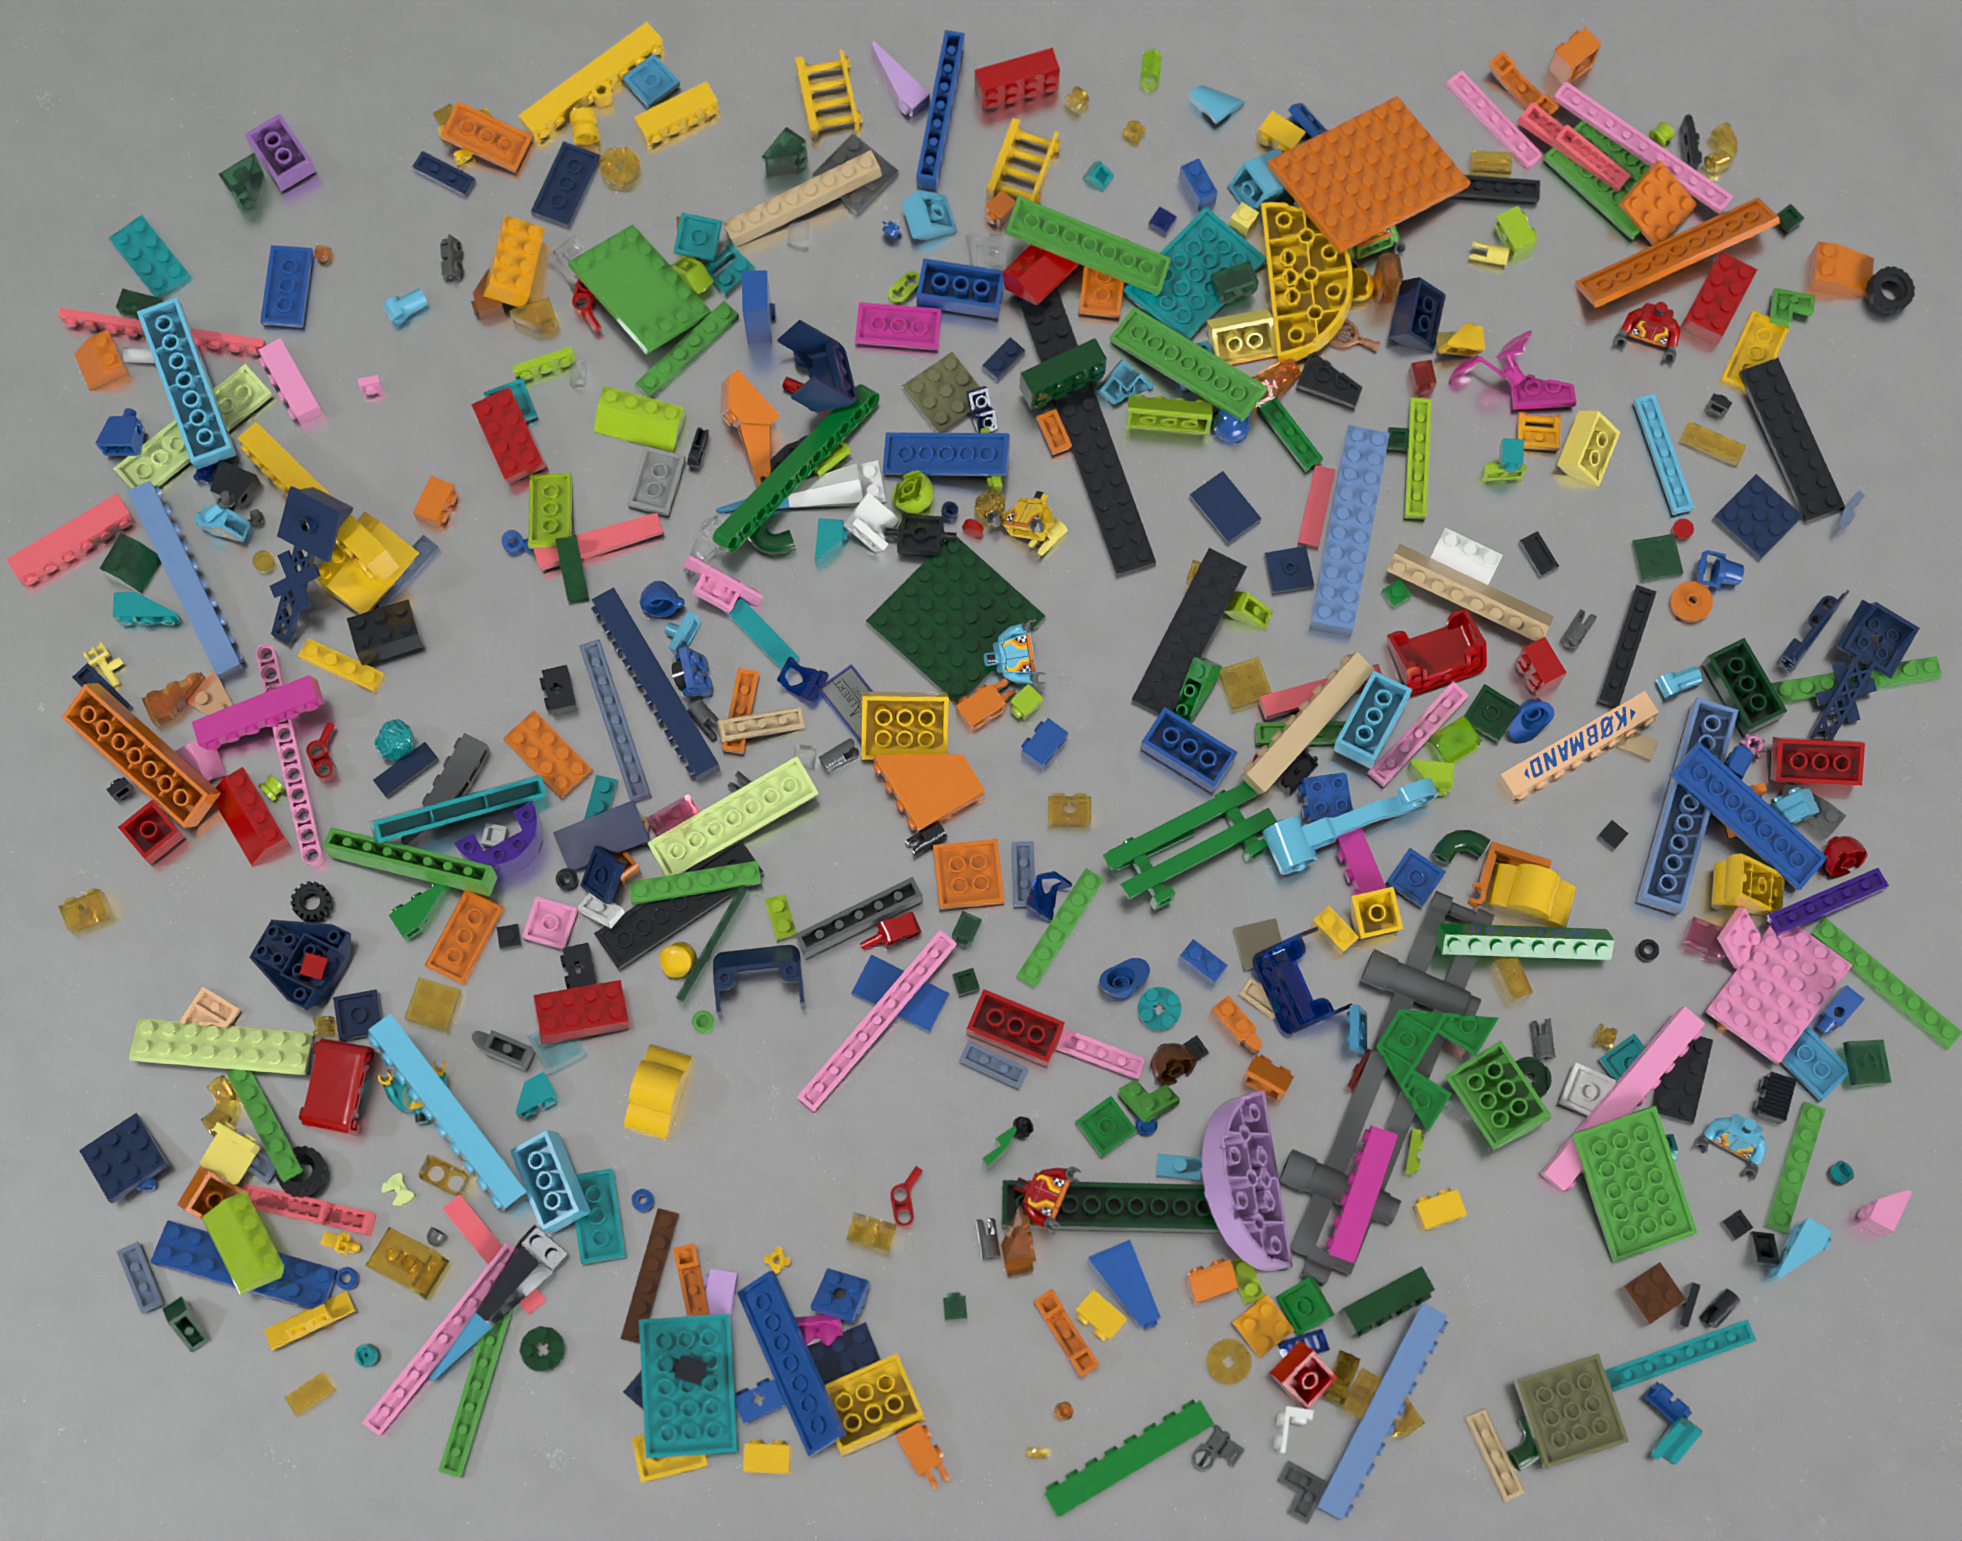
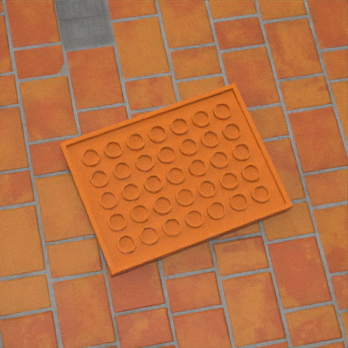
M1398 96L1268 160L1266 165L1339 254L1468 188L1470 185L1468 178Z

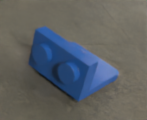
M1344 772L1303 778L1301 784L1298 785L1299 796L1303 797L1304 806L1301 807L1302 816L1307 819V823H1312L1325 817L1335 818L1353 811L1348 778Z

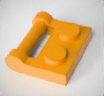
M1518 412L1517 439L1524 440L1525 449L1559 451L1561 415L1542 416ZM1525 423L1553 425V428L1525 426Z

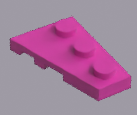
M1528 374L1520 383L1515 386L1510 385L1513 410L1575 407L1577 403L1574 384L1553 379L1542 380L1535 378V375Z

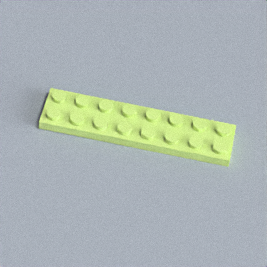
M246 364L213 389L228 431L273 396ZM176 419L142 445L140 456H128L113 468L130 489L149 480L154 486H160L191 462Z
M796 756L647 843L666 876L684 873L710 856L819 795V792L801 760Z
M138 1018L129 1059L130 1061L306 1075L314 1042V1033L238 1026L221 1028L214 1025L199 1026V1023L190 1022L184 1025L178 1021Z

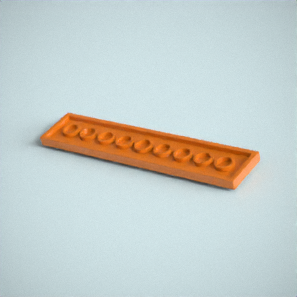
M1757 197L1575 281L1576 288L1595 308L1603 306L1612 300L1659 280L1690 264L1696 263L1727 247L1733 246L1755 234L1770 229L1780 223L1779 216Z

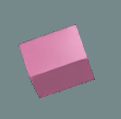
M194 741L175 751L209 783L227 776L217 749L206 750L199 746L197 741Z

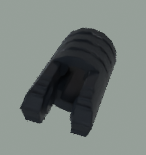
M936 821L908 838L905 843L909 847L915 846L912 848V853L914 856H917L948 836L940 822Z
M1726 1288L1703 1312L1701 1321L1717 1328L1741 1303L1740 1298L1733 1291Z

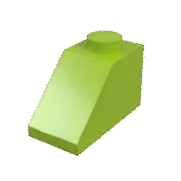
M682 256L670 265L696 294L707 291L714 282L703 264L694 258Z
M1235 592L1224 613L1236 621L1266 630L1273 610L1248 592Z
M1411 759L1408 769L1418 780L1432 779L1438 796L1450 794L1453 789L1455 763Z

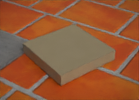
M1276 918L1233 929L1244 971L1287 961Z

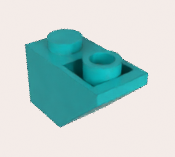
M544 1071L524 1082L515 1111L519 1119L531 1118L536 1114V1110L541 1107L548 1108L556 1102L555 1099L559 1098Z

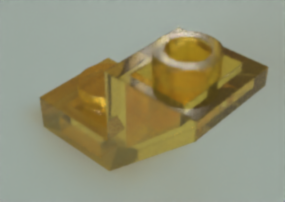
M1340 1350L1331 1369L1338 1379L1322 1396L1343 1405L1361 1359Z

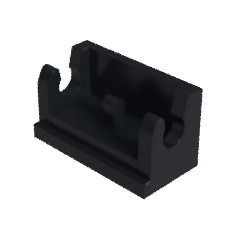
M1305 747L1274 783L1291 796L1298 789L1301 780L1307 778L1319 765L1317 763V756L1312 757L1309 754V749Z

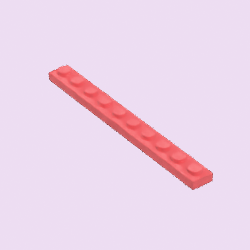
M67 308L59 309V318L69 327H76L78 325L84 326L89 330H108L113 334L123 332L132 337L137 335L145 336L141 322L137 319ZM191 328L197 346L199 344L206 345L211 349L225 348L235 353L244 351L250 355L259 356L260 352L258 349L267 345L264 339Z

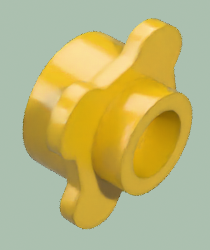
M775 1247L771 1254L764 1256V1262L770 1265L771 1271H774L775 1274H778L785 1266H789L791 1262L790 1258L784 1255L781 1247Z

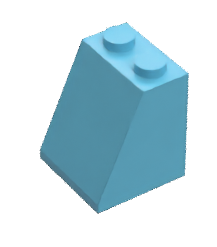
M1279 148L1245 161L1227 186L1240 204L1243 202L1261 213V203L1278 202L1289 195V192L1266 166L1268 160L1282 154Z

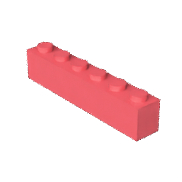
M117 493L8 557L6 560L23 586L32 584L38 580V577L45 573L53 572L60 564L73 560L82 551L90 550L97 542L107 540L119 529L127 528L135 519Z

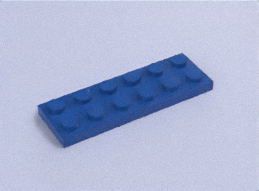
M886 432L883 474L905 475L911 471L918 470L925 475L1007 476L1010 434Z

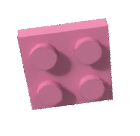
M535 896L522 938L563 950L562 948H565L578 909Z
M1738 907L1717 939L1735 969H1742L1745 962L1749 959L1752 949L1755 945L1759 944L1761 935L1746 908Z

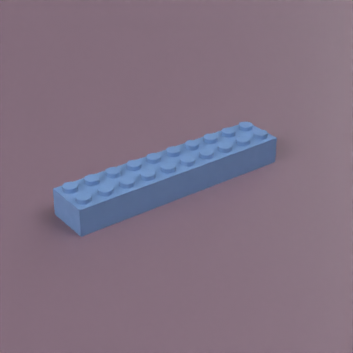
M1351 425L1347 427L1309 629L1349 637L1352 635L1390 433Z
M1697 697L1691 704L1674 769L1697 742H1700L1724 764L1738 710ZM1672 777L1636 902L1679 915L1685 907L1710 811Z

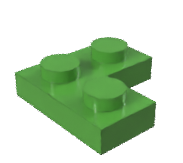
M1774 287L1769 323L1790 327L1793 313L1812 316L1815 296Z
M1136 1079L1120 1087L1117 1093L1144 1123L1179 1105L1180 1098L1167 1084L1149 1094Z

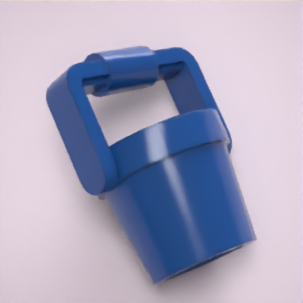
M1710 550L1703 551L1701 559L1698 561L1697 582L1720 588L1721 584L1739 585L1743 579L1744 566L1727 560L1724 553ZM1707 555L1717 557L1711 570V582L1703 580L1707 565Z

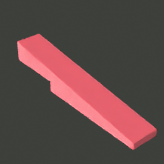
M1534 102L1527 107L1516 121L1519 125L1617 192L1630 177L1628 172L1567 124L1564 127Z
M654 513L578 534L577 540L581 558L586 560L663 534L664 532L658 514ZM557 547L533 548L538 566L542 571L560 565Z
M1379 664L1372 665L1376 672L1382 674ZM1369 676V677L1367 678V680L1358 688V690H1357L1354 694H1357V693H1360V692L1363 691V689H1364V687L1366 686V684H1367V682H1368L1370 676ZM1325 678L1260 696L1259 704L1265 720L1300 710L1298 708L1300 704L1306 699L1310 700L1314 695L1312 691L1319 684L1323 685L1328 679Z
M244 1184L243 1188L247 1192L255 1210L370 1237L372 1235L377 1217L372 1212L309 1197H292L285 1192Z
M459 1194L442 1209L484 1261L489 1264L503 1246ZM535 1288L519 1304L530 1314L544 1303L546 1299Z

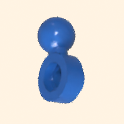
M508 530L502 535L501 542L507 551L516 552L523 547L526 552L534 553V549L528 547V538L523 539L518 531ZM510 537H515L516 541L514 543L508 542Z

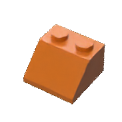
M108 330L87 338L74 353L90 391L129 375L117 345Z
M1255 1055L1241 1081L1258 1091H1265V1095L1280 1103L1294 1076L1291 1075V1071L1286 1067H1277L1271 1064L1272 1060L1268 1057Z
M200 1166L178 1201L177 1206L202 1219L204 1215L223 1200L242 1193L244 1190Z

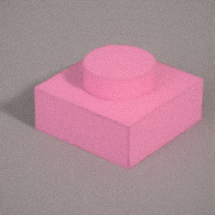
M378 375L358 379V385L362 394L372 395L383 390L382 382Z

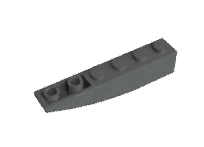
M466 733L463 734L462 738L459 737L455 742V750L452 756L446 758L443 764L444 770L441 775L438 774L433 781L434 787L430 794L427 793L425 795L422 805L427 806L463 796L490 751L488 745ZM436 827L402 836L401 844L415 847Z

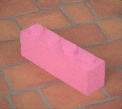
M281 338L258 349L262 356L258 359L264 370L266 368L270 370L271 374L268 377L273 386H279L280 391L277 393L282 402H288L290 408L287 411L292 420L297 419L299 424L302 425L321 415L322 411Z

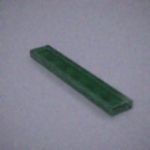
M741 886L736 892L677 994L676 1000L679 1004L685 1006L749 896L747 888Z

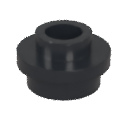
M563 868L558 871L556 883L561 889L569 890L577 884L578 877L574 870ZM565 875L570 876L569 883L564 881Z
M1645 939L1638 944L1637 953L1641 959L1652 961L1659 954V946L1655 941ZM1649 947L1651 954L1645 953L1644 948Z
M1023 1116L1015 1118L1013 1126L1017 1129L1016 1135L1022 1139L1029 1137L1033 1132L1032 1121L1028 1117Z

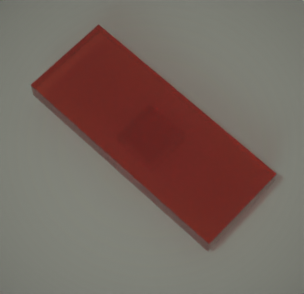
M1367 1049L1360 1063L1356 1064L1353 1069L1354 1074L1347 1085L1348 1091L1353 1093L1371 1053L1370 1049Z

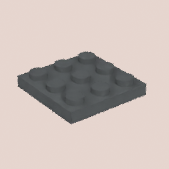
M852 133L812 174V178L871 150L880 167L882 176L837 198L858 216L898 175V170Z

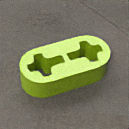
M915 271L906 272L889 289V302L892 305H903L918 290L920 275ZM908 279H915V284L910 283L908 285ZM901 292V298H894V293L899 294Z

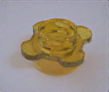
M1130 120L1126 128L1122 130V135L1129 137L1132 142L1137 143L1140 141V136L1145 134L1146 128L1140 122Z

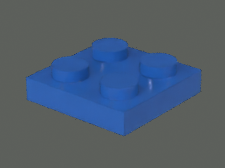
M1409 848L1385 884L1389 887H1394L1396 892L1422 908L1446 871L1412 848Z

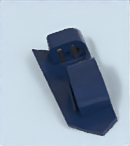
M1849 590L1842 593L1838 599L1833 596H1824L1816 604L1803 624L1804 630L1807 633L1806 637L1802 642L1794 638L1778 659L1782 666L1789 670H1795L1850 592ZM1823 603L1828 604L1831 608L1826 610L1823 607ZM1811 620H1816L1819 623L1814 626Z

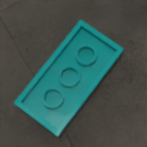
M142 214L108 238L157 301L191 278L189 272Z
M613 1168L576 1174L591 1213L575 1221L581 1265L625 1258L626 1253Z

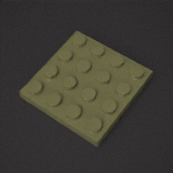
M1599 1353L1514 1380L1543 1469L1629 1442Z

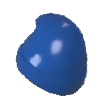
M1222 409L1215 412L1211 422L1215 434L1221 440L1231 443L1244 439L1250 428L1248 416L1241 422Z
M653 581L642 591L639 603L641 609L651 616L668 617L675 613L677 608H682L685 600L679 597L678 593L666 582Z

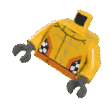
M1036 491L1033 499L1022 497L1015 506L1005 513H988L987 523H993L995 527H999L1002 524L1011 536L1044 541L1048 529L1054 526L1052 510L1045 502L1048 496L1044 492Z

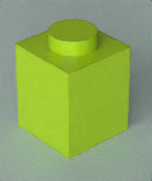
M1027 684L1010 701V711L1016 718L1019 719L1021 717L1026 721L1043 705L1044 698Z

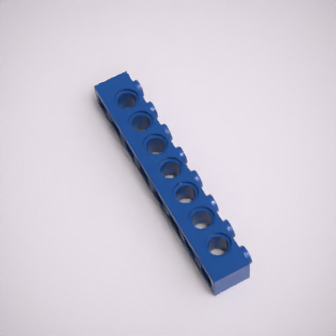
M949 30L944 32L916 174V188L937 190L965 47V33Z

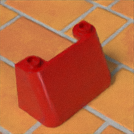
M1466 608L1452 612L1447 618L1446 627L1410 639L1404 631H1395L1387 634L1389 648L1404 685L1412 689L1411 695L1421 694L1477 675L1487 667L1486 641Z
M321 1038L314 1045L313 1054L315 1055L305 1104L299 1111L298 1119L301 1120L304 1126L357 1136L359 1125L355 1124L356 1120L354 1117L358 1118L359 1116L357 1110L366 1070H369L370 1067L366 1062L374 1059L375 1050L369 1046Z

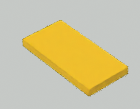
M1752 310L1721 376L1720 382L1747 393L1738 373L1741 370L1777 358L1790 327L1769 323V316Z

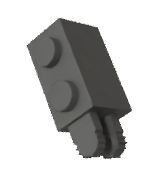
M491 1030L490 1034L481 1031H475L472 1034L473 1042L475 1045L483 1048L482 1050L486 1055L524 1071L527 1070L535 1053L531 1046Z

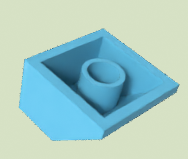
M917 190L902 201L904 214L913 238L931 240L957 232L946 195Z

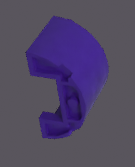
M530 802L513 811L522 831L483 851L474 833L455 842L454 844L463 859L492 866L497 877L510 876L525 869L537 856L543 841L541 819L533 803Z

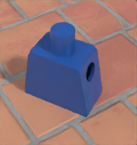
M126 408L122 416H110L95 443L104 456L141 455L144 426L136 417L137 412L135 410Z
M1848 985L1840 988L1820 1013L1823 1019L1817 1025V1028L1823 1033L1828 1034L1834 1026L1836 1028L1841 1027L1865 999ZM1835 1009L1839 1011L1838 1017L1834 1015Z

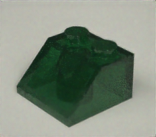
M785 127L761 156L763 175L771 177L793 174L799 168L802 169L808 161L806 140L788 127Z
M254 153L218 174L227 193L239 210L252 206L258 199L264 173Z
M120 533L99 569L105 577L143 594L160 566L161 561L158 554L141 542Z

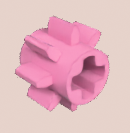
M1758 733L1752 737L1746 734L1744 737L1745 741L1741 740L1738 745L1748 747L1754 754L1755 759L1758 760L1761 757L1760 753H1765L1767 750L1763 747V743L1766 740H1761L1758 737Z

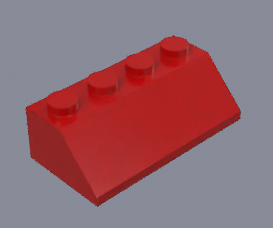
M1031 244L1002 271L1005 290L1038 305L1079 263Z
M244 767L224 777L215 787L221 794L214 803L251 866L290 845Z

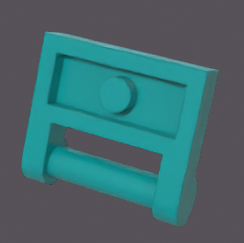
M731 242L715 258L714 262H710L707 266L704 265L714 281L712 284L725 297L742 283V271H756L755 266ZM732 255L735 259L715 276L712 272Z

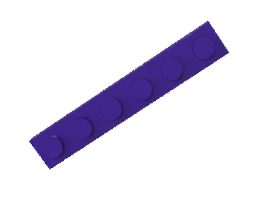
M1875 868L1768 914L1766 919L1776 936H1779L1887 889L1889 884L1879 868Z

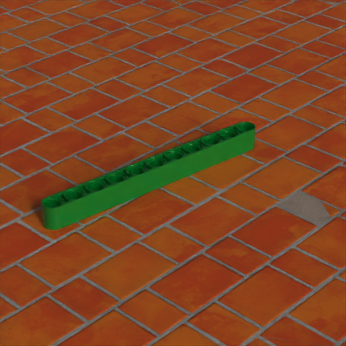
M863 384L856 386L858 400L851 406L834 409L716 529L712 538L713 542L729 552L736 551L877 406L880 395Z

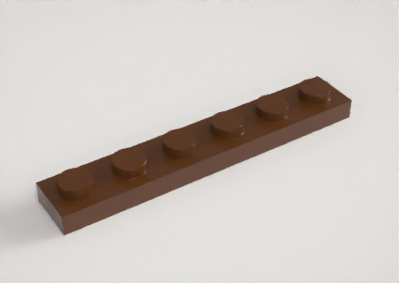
M657 1208L621 1340L640 1344L639 1320L651 1318L680 1216L679 1213Z

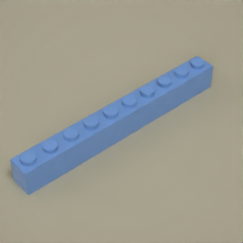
M149 480L128 490L127 493L216 675L222 680L243 670L244 667L241 662L244 661V658L239 649L235 651L232 645L235 643V640L230 631H225L223 625L226 622L222 614H217L214 609L217 603L212 594L208 596L205 590L208 588V585L203 576H198L196 570L199 567L194 558H189L187 552L190 549L185 539L181 541L178 536L181 530L176 521L172 523L169 517L172 515V512L167 503H162L160 498L163 497L159 486H154Z
M1425 1303L1421 1304L1317 1505L1320 1509L1340 1520L1344 1516L1349 1517L1354 1507L1351 1504L1354 1496L1359 1497L1365 1486L1361 1483L1364 1476L1369 1477L1375 1467V1464L1372 1463L1375 1455H1381L1386 1445L1383 1443L1386 1434L1390 1436L1396 1426V1423L1393 1422L1396 1414L1401 1416L1407 1404L1403 1402L1407 1393L1412 1395L1417 1385L1414 1382L1415 1377L1418 1373L1422 1375L1428 1364L1424 1361L1427 1354H1433L1438 1344L1435 1341L1438 1333L1443 1334L1449 1323L1445 1320L1447 1315Z

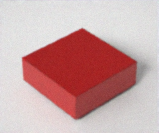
M306 953L300 975L322 980L328 958Z

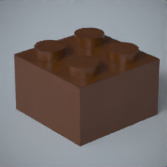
M1661 1262L1619 1288L1644 1327L1686 1301V1298Z

